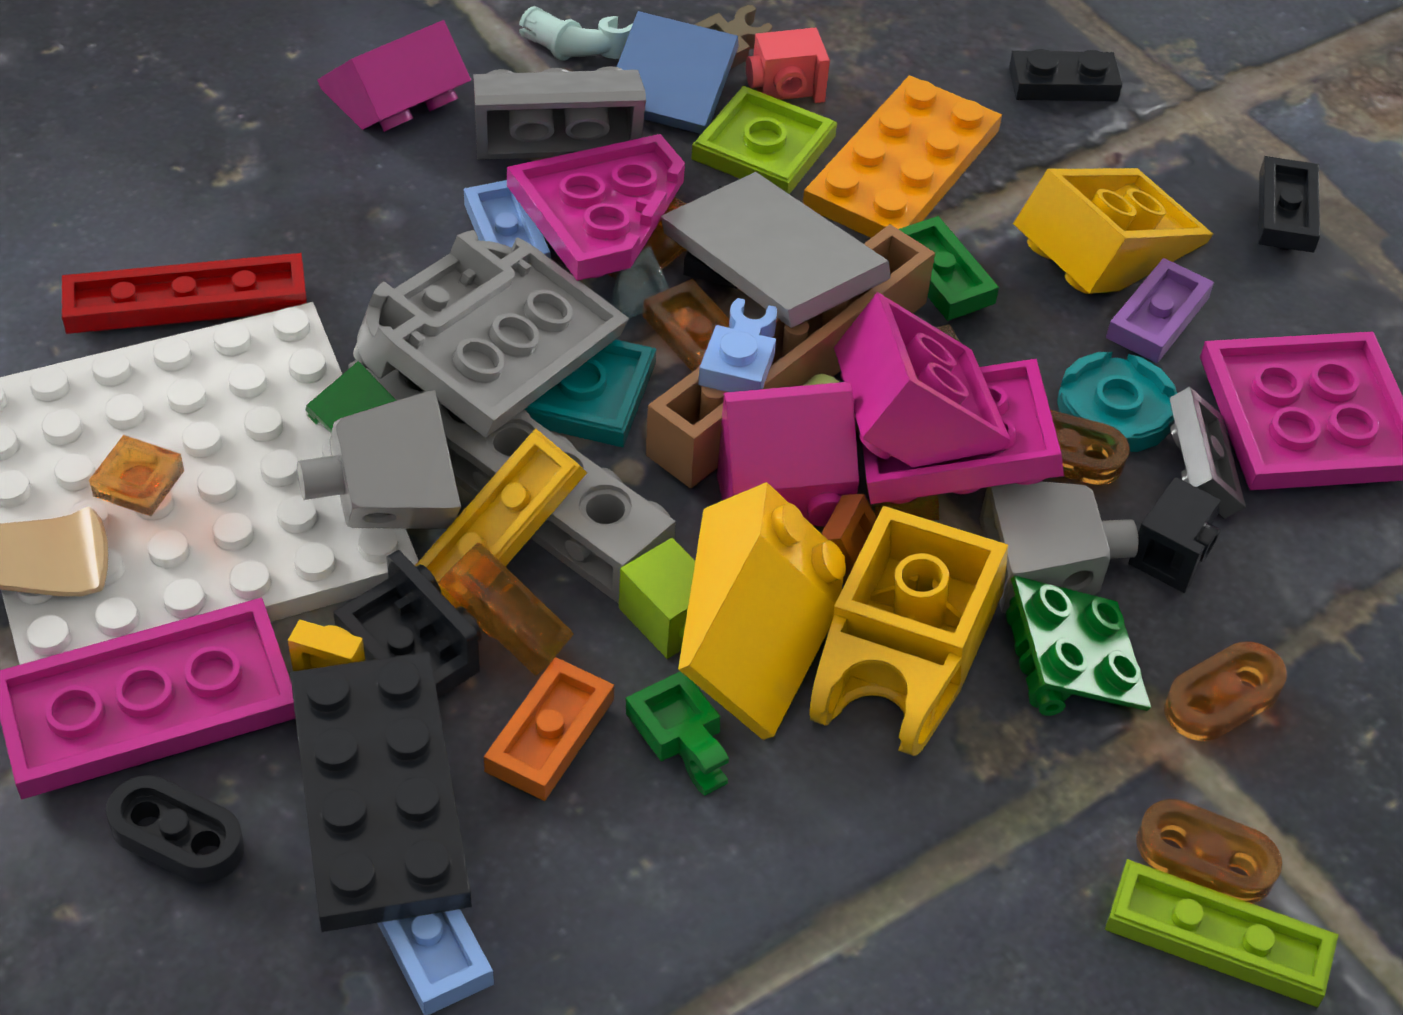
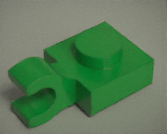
M680 671L625 698L627 717L661 762L679 753L690 779L704 796L728 784V778L721 771L720 767L729 763V757L721 744L712 737L720 733V715L693 681Z

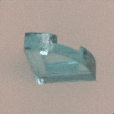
M651 247L640 252L631 268L621 270L618 274L613 291V306L626 315L629 320L674 300Z

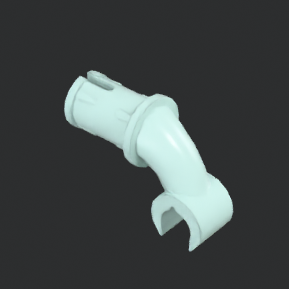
M533 6L524 12L519 23L520 26L526 27L531 31L522 28L519 30V33L523 38L547 47L555 58L562 61L570 57H585L599 54L607 58L620 59L633 24L623 29H617L618 16L602 18L599 21L598 30L585 29L572 19L560 20Z

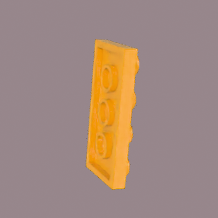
M909 75L804 189L803 204L818 214L870 238L889 224L900 229L921 222L999 132L1002 114L983 107L975 101L967 100L936 87L928 81Z

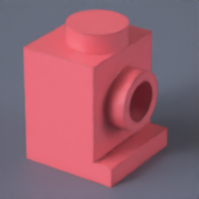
M816 27L755 34L754 56H748L746 59L748 85L750 88H757V91L780 100L813 97L815 103L825 102L830 59Z

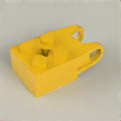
M883 506L834 605V617L814 680L810 702V720L822 725H828L841 714L851 701L863 696L887 698L896 703L905 715L899 733L901 741L898 751L917 756L926 746L960 693L999 604L1005 586L1008 544Z

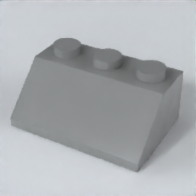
M607 66L596 71L569 72L562 68H550L542 72L514 73L509 70L498 69L487 74H473L477 160L555 157L642 138L646 94L638 70H622L618 67Z

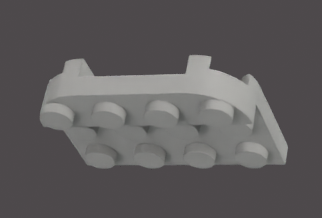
M471 230L457 235L451 252L396 288H392L386 282H382L375 289L360 326L353 355L357 362L359 361L379 379L397 369L424 391L435 390L438 402L487 438L621 336L629 318L582 282L577 281L573 275L528 242L517 237L511 248L495 242L480 241L476 232Z

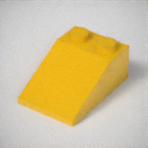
M1138 168L1047 169L1013 223L1028 237L1027 244L1034 252L1044 258L1052 259L1066 272L1064 275L1066 281L1072 287L1085 294L1121 291L1148 276L1163 258L1174 262L1205 245L1213 236L1210 230Z
M767 482L706 507L703 510L678 667L679 671L762 740L774 737L828 633L834 617V605L842 591L843 577L846 573L845 556L834 542L825 538L803 517L795 505L787 502Z

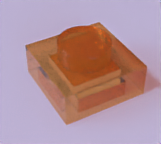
M123 435L89 479L93 497L151 517L183 474L182 457L180 453Z

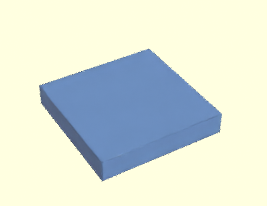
M638 11L617 67L622 70L639 71L646 94L644 120L702 134L710 125L739 47L738 36Z

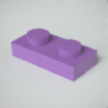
M1163 258L1110 321L1106 338L1158 363L1207 302L1214 282Z

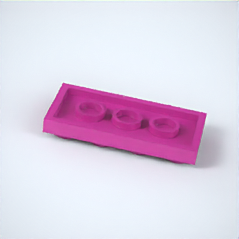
M262 597L0 670V721L15 784L21 800L296 719L291 680Z

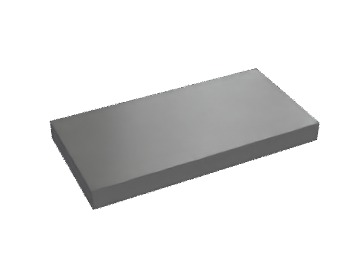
M757 172L661 216L663 231L667 236L765 309L769 305L776 306L777 318L790 328L891 278L889 261Z

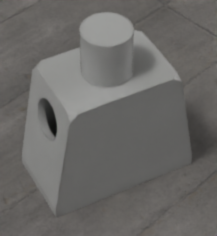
M435 390L426 391L340 418L334 422L330 437L332 456L297 461L298 481L303 500L340 495L345 523L351 528L444 529L454 522L461 508Z
M1041 481L1031 485L1012 483L986 488L979 517L983 536L1008 544L1005 586L999 601L1002 613H1006L1010 607V599L1015 596L1011 578L1014 575L1095 595L1101 590L1111 558L1135 557L1137 554L1138 531L1134 520L1102 521L1093 490L1086 485Z

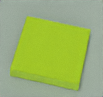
M742 86L692 144L691 159L739 179L757 172L790 194L836 137L837 122L749 87Z

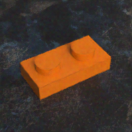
M555 657L484 755V772L546 801L614 701V684Z

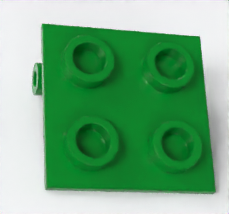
M1015 575L1011 578L1015 596L1009 601L1010 607L1006 611V619L1014 635V648L1017 656L1020 657V669L1024 674L1029 675L1026 678L1029 689L1028 698L1032 706L1038 708L1042 715H1056L1065 709V700L1074 694L1145 711L1151 708L1142 680L1141 670L1137 664L1125 627L1124 617L1117 601Z

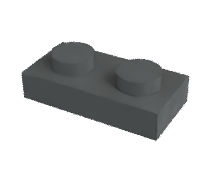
M1191 387L1170 397L1175 420L1170 430L1176 445L1183 454L1186 469L1181 472L1182 480L1220 499L1219 514L1224 519L1246 508L1223 416Z

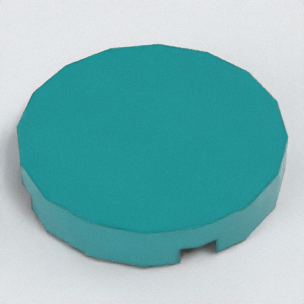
M1096 352L1079 358L1066 369L1057 397L1060 417L1073 434L1090 445L1113 452H1139L1158 445L1171 432L1170 427L1174 424L1175 420L1169 398L1177 394L1175 384L1165 372L1142 357L1128 354L1127 360L1122 358H1111L1113 352Z

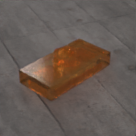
M479 542L438 581L476 619L480 628L488 636L497 639L535 676L551 663L574 635L567 625Z

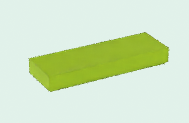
M1127 859L1104 929L1317 1008L1325 997L1339 935Z

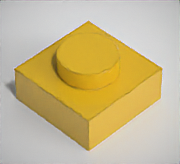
M299 619L288 638L293 671L366 661L363 638L354 636L338 626H320Z

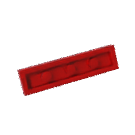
M302 253L62 275V320L66 334L255 316L307 303Z

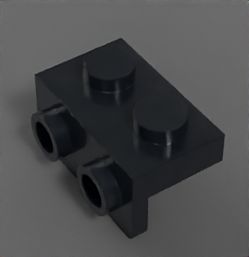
M396 550L386 556L388 579L333 611L335 626L347 630L354 636L363 638L366 661L430 652L437 697L440 698L480 672L478 642L482 639L481 631L476 620L467 609L462 606L455 608L441 594L435 577L424 565L420 564L415 567L400 550Z

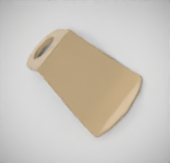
M85 507L71 515L53 519L0 523V590L52 596H85L103 590L108 571V540L101 517L91 507Z

